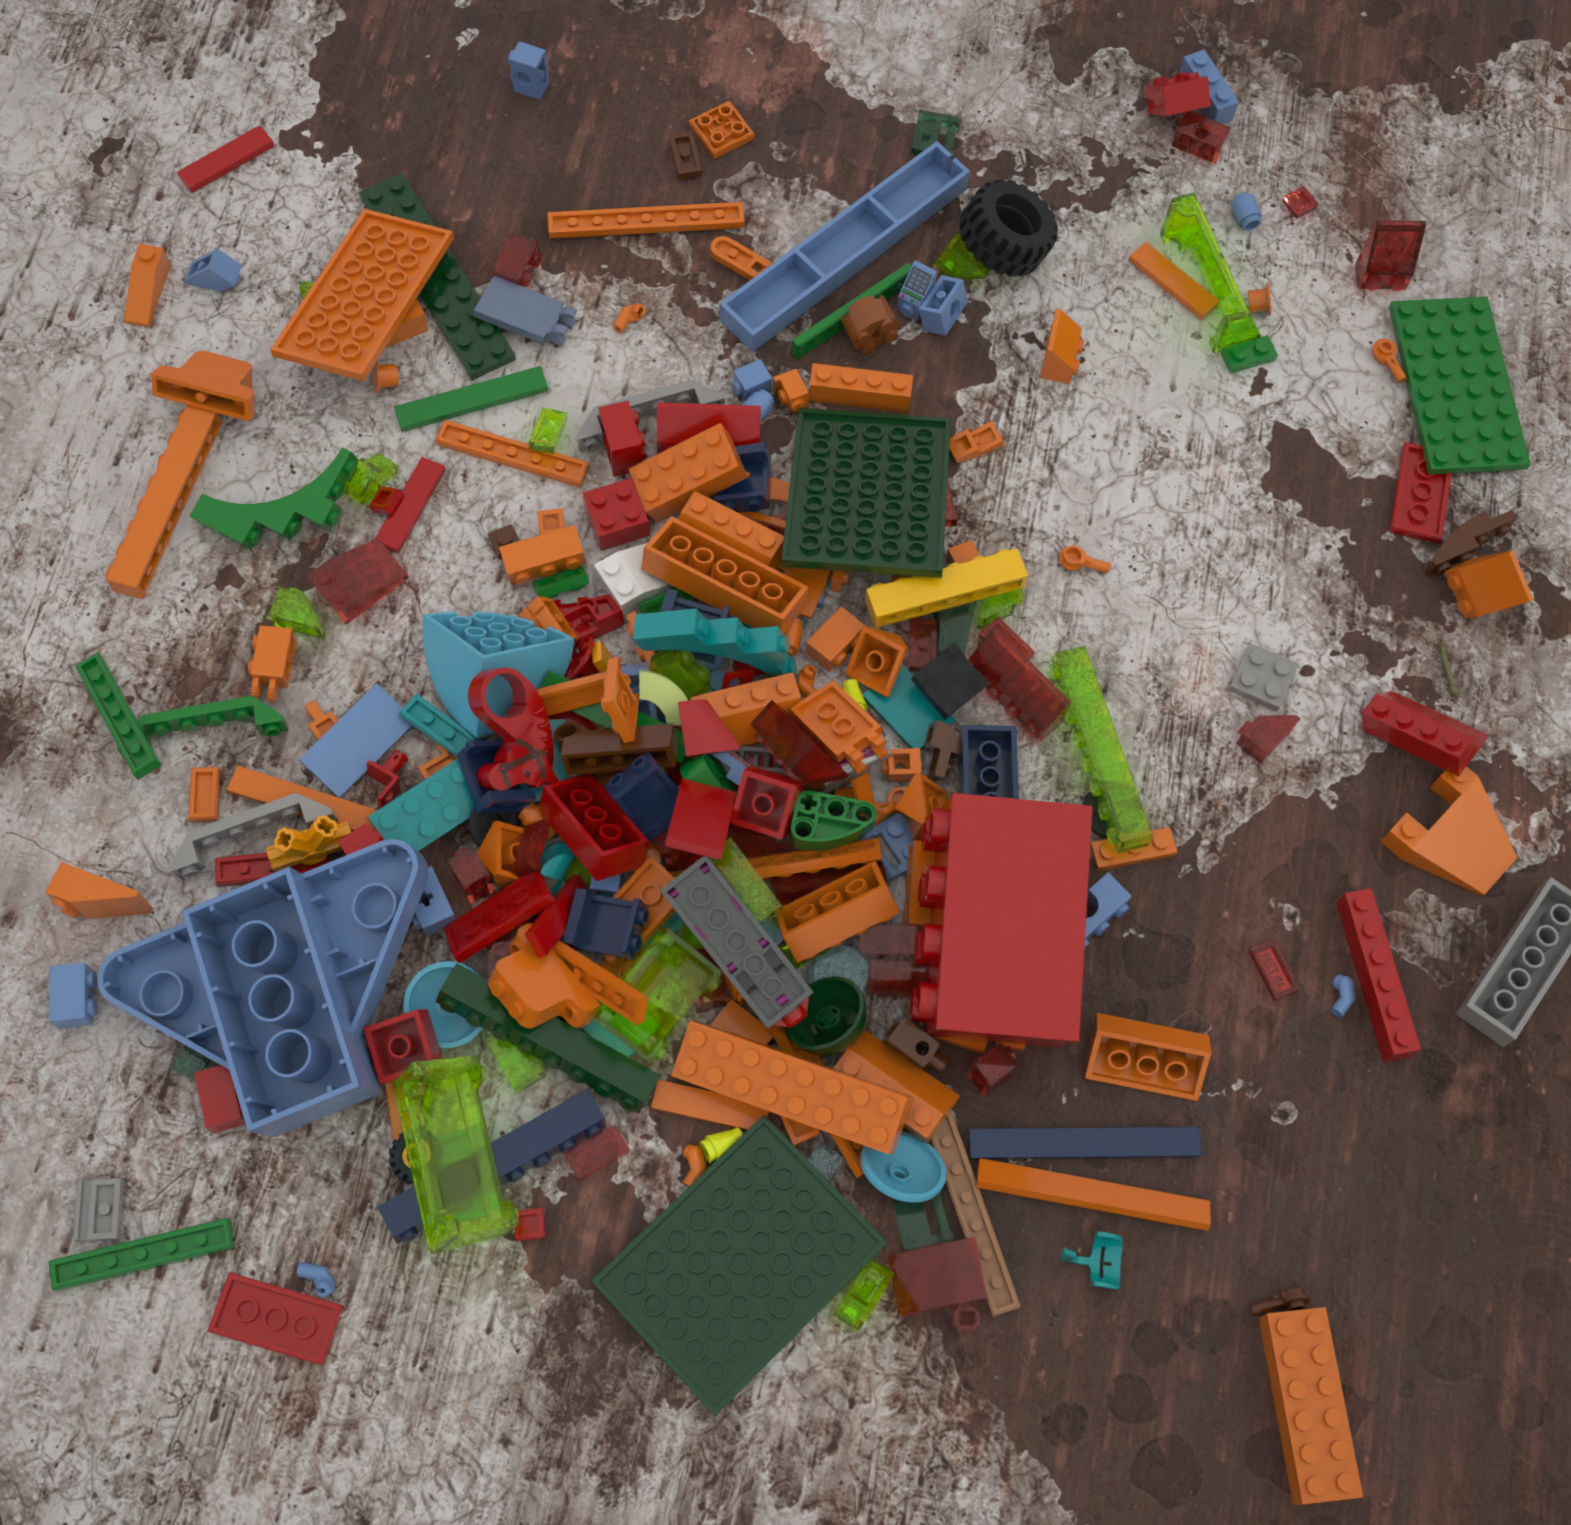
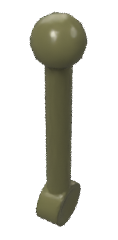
M1440 644L1437 647V651L1441 655L1449 682L1448 692L1450 695L1455 696L1459 693V688L1454 683L1446 655V645Z

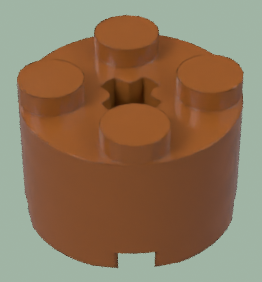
M871 295L856 301L848 308V315L845 317L843 314L841 317V323L853 346L857 350H861L865 355L872 353L876 347L884 343L893 342L898 337L899 322L886 298L882 295H879L881 299H875Z

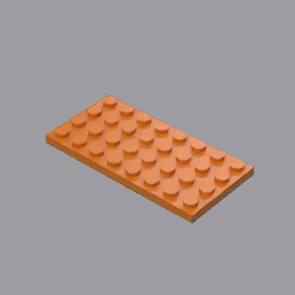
M363 209L271 347L272 356L364 382L454 240L453 231Z

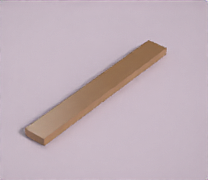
M950 1111L932 1136L930 1142L945 1164V1185L991 1316L995 1317L1019 1309L1021 1305L980 1190L976 1188V1179L952 1111Z

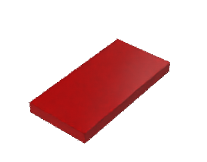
M1404 442L1399 463L1389 533L1440 544L1443 537L1452 473L1428 475L1426 459H1424L1423 446Z
M682 778L665 846L721 860L736 792Z
M539 868L536 871L523 875L443 928L453 957L458 963H462L555 902L546 879L541 874Z
M229 1272L207 1332L324 1366L344 1306Z

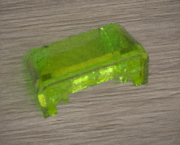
M663 926L620 978L648 997L645 1021L635 1025L602 1002L594 1019L651 1064L654 1059L658 1061L668 1049L665 1045L667 1042L666 1037L698 997L708 990L712 993L722 981L720 976L723 972L672 930Z

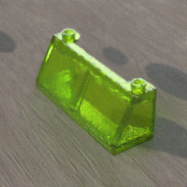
M1195 192L1171 198L1160 235L1164 244L1169 243L1170 240L1179 244V250L1192 249L1212 295L1219 300L1218 309L1222 319L1216 327L1215 336L1211 337L1209 341L1212 352H1220L1224 347L1261 337Z
M479 1055L412 1062L393 1083L429 1255L504 1236L518 1226L519 1214L516 1206L511 1201H504L479 1096L478 1089L481 1087L482 1082L485 1081L486 1076L484 1066L480 1064Z

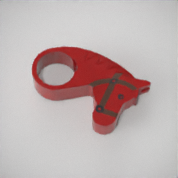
M491 668L479 672L471 681L468 689L469 706L473 714L503 740V745L497 751L494 762L483 765L478 771L477 779L481 787L486 790L499 791L507 790L517 784L527 785L528 788H539L543 784L548 785L559 782L552 769L554 745L549 717L535 687L520 672L512 668ZM497 675L502 676L508 681L513 693V707L511 706L508 710V715L501 717L495 715L486 702L487 686Z

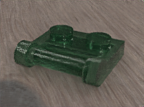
M919 110L911 154L919 155L933 143L938 142L940 127L946 126L947 133L944 148L952 154V162L954 159L953 147L956 132L961 124L960 118L953 115Z
M944 1188L931 1199L940 1233L932 1236L923 1202H904L891 1198L904 1252L956 1240L954 1231L950 1229L943 1201L942 1191H944Z

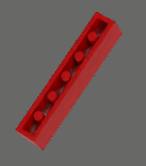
M1370 888L1347 892L1336 902L1383 1062L1411 1058L1421 1050L1373 890Z

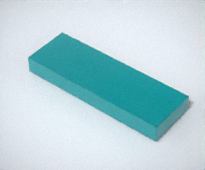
M417 693L399 712L401 718L455 758H457V754L465 747L468 741L478 739Z

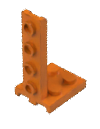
M619 657L608 659L607 671L536 689L544 703L548 716L601 702L604 713H608L612 720L614 732L616 734L619 733L624 743L635 741L639 695L638 693L633 694L629 686L631 679L627 673H622Z

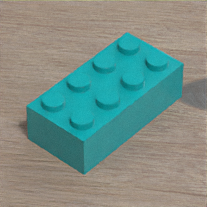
M458 758L366 817L372 827L379 831L384 840H401L419 851L470 818L474 804Z

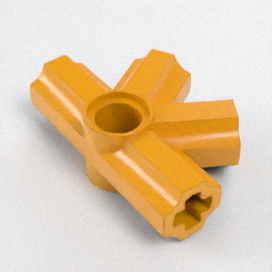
M325 815L318 816L310 828L303 831L287 827L278 830L274 845L266 847L273 871L276 872L300 863L306 865L316 864L326 859L328 854L340 851L341 849L337 841L351 833L348 821L337 825L336 821L331 820Z

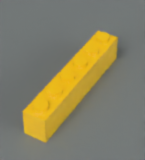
M1018 548L1013 550L1003 549L995 553V555L987 557L977 556L969 562L961 564L957 562L951 563L943 568L942 578L903 576L891 583L874 584L869 589H866L865 603L874 628L1025 588L1028 573Z

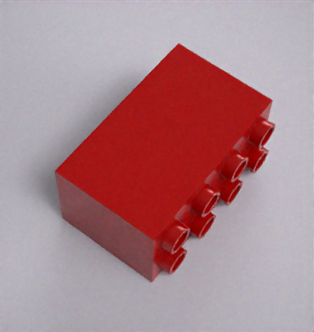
M952 793L942 808H932L930 818L925 817L922 851L935 852L934 866L928 865L926 873H921L918 886V907L931 908L930 924L924 923L922 930L916 931L913 954L914 964L927 965L926 982H919L918 987H912L909 1008L910 1021L923 1022L922 1030L931 1037L1059 1048L1079 1042L1093 806Z

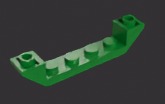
M253 696L142 715L138 719L150 744V735L164 736L171 731H192L197 727L205 725L220 726L224 722L233 720L248 721L251 717H255L256 727L261 736H277L281 732L289 731L283 715ZM117 746V750L122 755L119 747Z

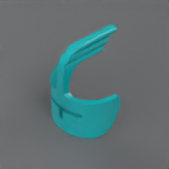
M556 842L549 845L543 850L540 857V862L545 863L541 869V874L558 879L555 885L549 887L553 897L558 893L575 857L574 853L564 842Z
M1097 1231L1094 1236L1090 1257L1077 1256L1075 1251L1067 1248L1060 1252L1059 1259L1063 1262L1087 1265L1089 1267L1091 1286L1109 1289L1120 1288L1123 1239L1119 1235ZM1104 1247L1103 1262L1111 1263V1266L1103 1265L1102 1278H1100L1101 1249Z

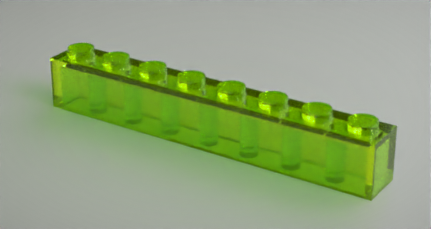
M1085 646L1055 652L1053 661L1049 665L1050 674L1053 679L1057 680L1059 700L1065 703L1067 723L1073 726L1075 746L1077 749L1080 748L1083 754V769L1085 772H1089L1091 777V792L1093 796L1098 797L1100 803L1098 805L1099 815L1102 820H1106L1108 841L1111 845L1114 844L1117 853L1147 847L1150 844L1153 833Z

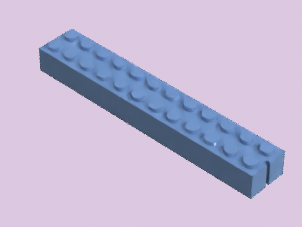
M936 141L719 303V321L749 350L754 352L966 191L970 170L956 158L951 162L952 154Z

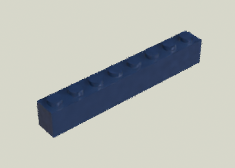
M586 1089L377 1206L395 1242L397 1244L400 1242L408 1243L417 1238L419 1231L426 1227L434 1228L445 1222L446 1216L455 1211L461 1213L473 1205L472 1201L479 1197L487 1198L492 1196L499 1190V1186L507 1181L514 1183L523 1178L525 1171L534 1166L540 1168L552 1160L551 1157L560 1151L563 1154L571 1151L577 1146L576 1142L585 1137L591 1139L599 1135L603 1131V1127L606 1126L605 1117L590 1091Z

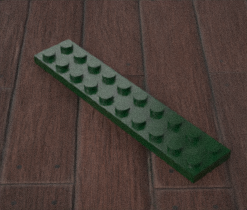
M403 173L358 192L362 203L368 210L435 226ZM448 248L419 293V296L470 380L473 381L515 361L516 356L498 326L474 317V309L480 297Z

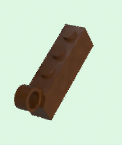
M573 722L560 725L554 732L567 775L624 771L632 765L636 758L644 756L648 752L661 768L676 766L679 742L673 723L636 726L635 741L624 743L619 733L616 734L613 728L582 731L580 725Z

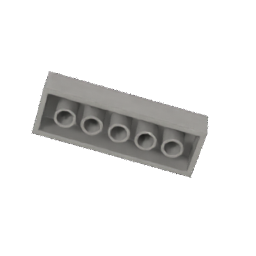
M1552 877L1537 889L1455 1013L1503 1048L1516 1040L1571 955L1570 889Z

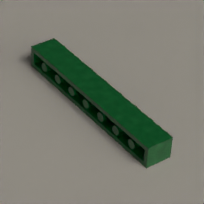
M456 963L436 999V1003L440 1004L443 1010L460 1015L474 1027H482L491 1032L492 1036L496 1039L513 1044L521 1053L533 1055L542 1060L547 1067L566 1073L571 1080L576 1083L586 1084L593 1088L598 1095L617 1101L625 1110L640 1113L660 1074L556 1017L534 1028L521 1026L515 1018L511 1017L500 1000L492 994L488 986L489 980Z

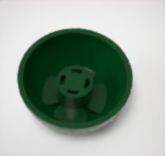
M832 976L814 981L808 985L813 993L809 997L807 1016L792 1028L785 1027L786 1032L792 1042L805 1052L819 1056L835 1055L850 1048L861 1036L867 1020L866 1001L859 986L848 978Z

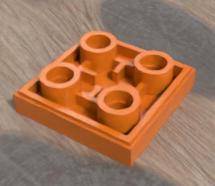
M730 101L689 120V127L713 159L754 140L753 131Z

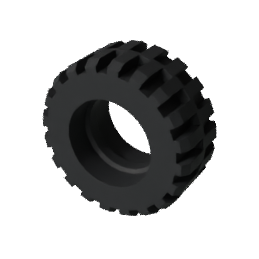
M1004 179L985 183L984 186L978 189L961 214L960 233L962 241L966 242L965 247L968 252L971 251L974 254L973 258L977 262L981 261L985 268L988 270L993 269L997 274L1003 275L1005 273L1008 277H1015L1017 275L1019 277L1032 273L1057 241V221H1054L1055 215L1052 210L1048 209L1047 202L1045 200L1042 201L1038 197L1039 194L1035 191H1030L1028 186L1024 184L1018 185L1016 181L1008 180L1005 182Z

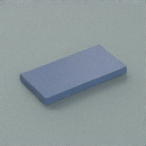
M376 683L298 761L336 797L340 798L367 771L366 763L368 760L376 762L412 725L400 717L399 712L403 708Z

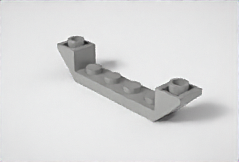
M689 380L593 407L577 434L579 452L594 451L604 446L598 407L629 400L631 410L636 409L639 419L652 413L657 414V402H695V404L725 405V397L718 391Z
M294 793L189 831L172 861L170 869L178 877L190 878L196 876L199 870L206 868L201 847L211 848L218 845L220 840L228 837L231 839L242 837L248 830L267 828L273 824V821L281 818L285 820L292 819L298 816L301 811L309 827L318 816L327 815L334 821L339 819L331 808L298 793Z

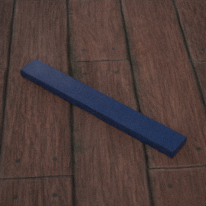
M1199 1127L998 1128L968 1130L970 1160H979L980 1158H1200L1202 1156Z

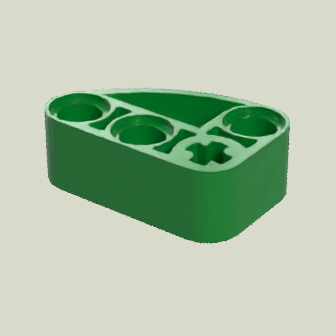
M711 754L686 757L685 761L681 762L680 772L683 779L736 792V799L737 790L733 782L726 778L728 773L719 759ZM729 823L728 830L736 825Z
M815 791L801 792L794 809L790 841L798 849L811 851L829 850L850 844L873 829L876 809L870 802ZM805 804H810L811 810H806ZM833 808L839 809L842 815L833 816L829 813V810ZM858 814H866L870 820L862 822L856 816ZM805 829L810 835L800 837L796 834V831Z

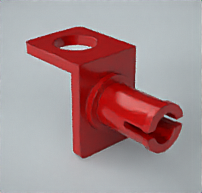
M734 660L732 664L734 671L725 673L720 690L735 687L729 686V683L734 678L740 680V683L736 685L739 686L751 683L753 676L766 675L767 673L749 664Z
M395 749L382 766L371 760H368L366 763L368 776L386 786L377 798L378 809L392 801L401 791L400 778L396 774L409 759L403 752L398 756L400 750Z

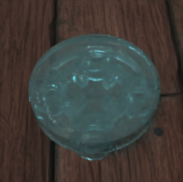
M845 945L829 947L817 957L812 972L813 982L826 977L839 976L852 980L863 992L869 980V967L863 955L856 949Z

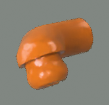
M634 304L623 307L612 326L613 330L623 333L628 323L641 320L646 314L645 306Z
M805 665L798 673L797 686L799 692L805 697L817 691L814 688L816 669L811 665Z
M692 1144L687 1145L683 1150V1157L688 1160L690 1170L682 1182L687 1187L707 1170L704 1151L698 1145Z

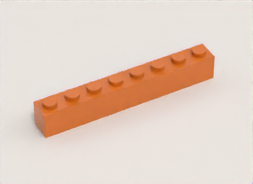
M186 405L184 411L180 412L177 427L174 433L172 432L169 435L168 446L164 454H161L158 459L157 470L154 476L149 478L145 496L139 500L137 513L127 526L125 539L117 547V556L113 565H110L106 571V581L114 592L143 599L222 426L218 413Z

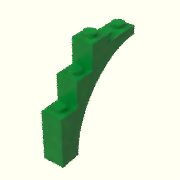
M342 447L332 463L315 480L293 494L269 502L238 504L217 500L201 494L189 517L250 550L261 540L264 528L291 541L293 536L297 535L300 531L303 519L330 532L332 527L336 526L341 518L342 508L335 501L343 495L344 485L349 476L355 473L359 459L351 451Z

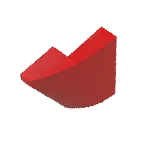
M600 595L595 598L581 597L577 598L578 603L561 604V600L553 601L579 640L586 635H591L596 639L625 625L622 610L611 595Z
M707 700L678 702L687 758L741 750L739 743Z

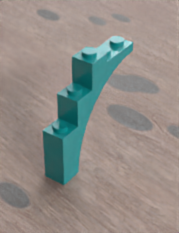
M697 608L635 614L633 640L643 651L679 650L708 653L749 664L772 677L792 672L794 675L796 674V661L788 653L789 639L778 626L748 629L738 617L707 620Z

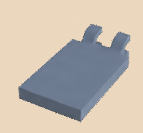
M493 276L474 309V317L542 344L548 339L561 347L566 341V336L564 335L567 328L572 329L576 322L574 316L577 313V309L573 307L563 308V302L497 276Z

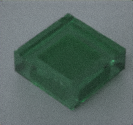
M185 1045L171 1068L196 1082L194 1073L207 1069L212 1060Z

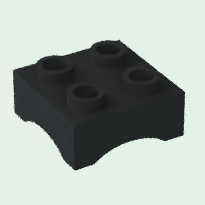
M955 642L911 678L912 682L945 720L989 684L986 678L968 661Z

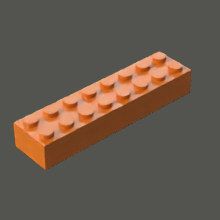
M692 1020L689 1021L671 1075L886 1154L896 1152L913 1096L709 1024Z

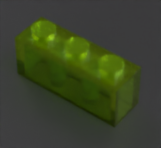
M731 837L726 840L722 859L711 858V860L757 921L763 925L783 910L784 907Z

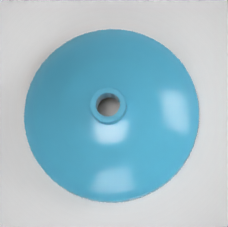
M438 962L422 969L411 980L404 996V1014L416 1009H428L440 1048L462 1046L473 1040L483 1030L482 1027L470 1025L465 1018L456 1013L446 1012L441 1008L440 1004L436 1003L441 987L457 962ZM458 963V964H460L461 966H463V967H465V968L471 970L472 972L478 974V973H477L476 971H474L472 968H470V967H468V966H466V965H464V964Z
M902 1131L896 1152L893 1154H886L867 1146H863L860 1162L865 1176L875 1188L893 1199L904 1202L930 1200L938 1195L946 1181V1167L939 1153L929 1143L927 1144L913 1134Z

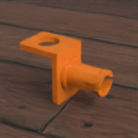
M867 772L852 779V787H839L834 791L836 796L870 802L876 809V815L890 812L897 804V802L875 803Z

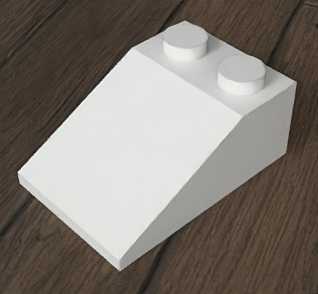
M647 543L618 551L594 564L597 579L607 594L611 595L621 608L623 618L639 610L638 602L667 591V588H675L641 569L643 550Z

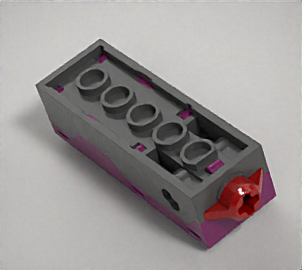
M703 856L660 890L767 1029L771 1026L792 1028L807 1016L809 997L813 991L708 857Z

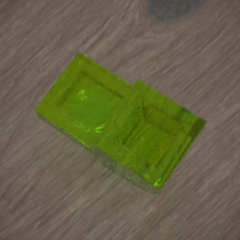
M380 453L375 454L368 460L363 457L360 458L357 462L358 466L355 473L349 476L344 485V493L361 505L371 500L376 495L380 486L397 474L398 465Z

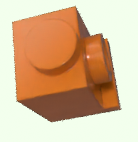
M797 369L773 377V392L778 395L780 403L786 405L789 413L799 412V408L808 406L809 392Z
M920 748L891 749L892 757L881 761L882 775H887V782H910L915 774H922ZM897 766H901V767H903L904 769H895V768H896Z

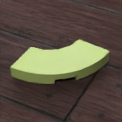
M639 670V699L651 701L659 706L665 715L667 724L673 723L674 726H681L678 702L688 701L685 693L669 678L656 672Z

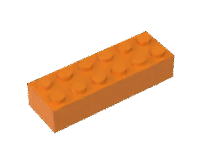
M672 516L645 545L643 550L642 570L717 609L723 610L724 606L730 607V616L738 617L741 622L753 628L778 626L785 633L804 609L808 586Z
M1326 1307L1267 1313L1259 1317L1293 1506L1363 1498Z

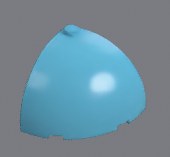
M455 611L423 615L424 652L436 692L450 715L475 737H487L495 732L480 721L471 711L468 702V689L473 678L479 672L486 669L512 668L527 678L535 689H540L548 670L565 676L572 657L574 638L550 626L546 630L536 627V621L505 614L472 611V616H457ZM497 675L487 686L486 702L490 710L498 717L508 715V710L511 706L513 707L512 689L505 678Z

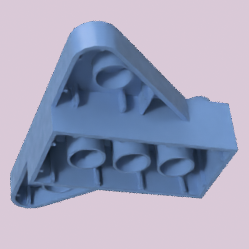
M388 839L302 874L291 867H287L182 911L184 923L125 946L108 955L98 972V988L102 996L112 1004L229 1069L248 1132L272 1137L279 1136L382 1094L365 1040L364 1027L371 1025L422 896L429 874L427 862L420 852L404 841Z

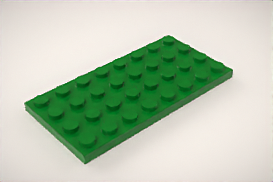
M1488 296L1391 301L1389 305L1390 315L1403 370L1407 376L1406 383L1421 446H1423L1424 459H1426L1428 475L1528 469L1531 462Z

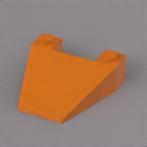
M1467 766L1460 776L1445 770L1430 788L1451 805L1429 830L1406 813L1380 842L1401 860L1484 896L1518 857L1478 775Z

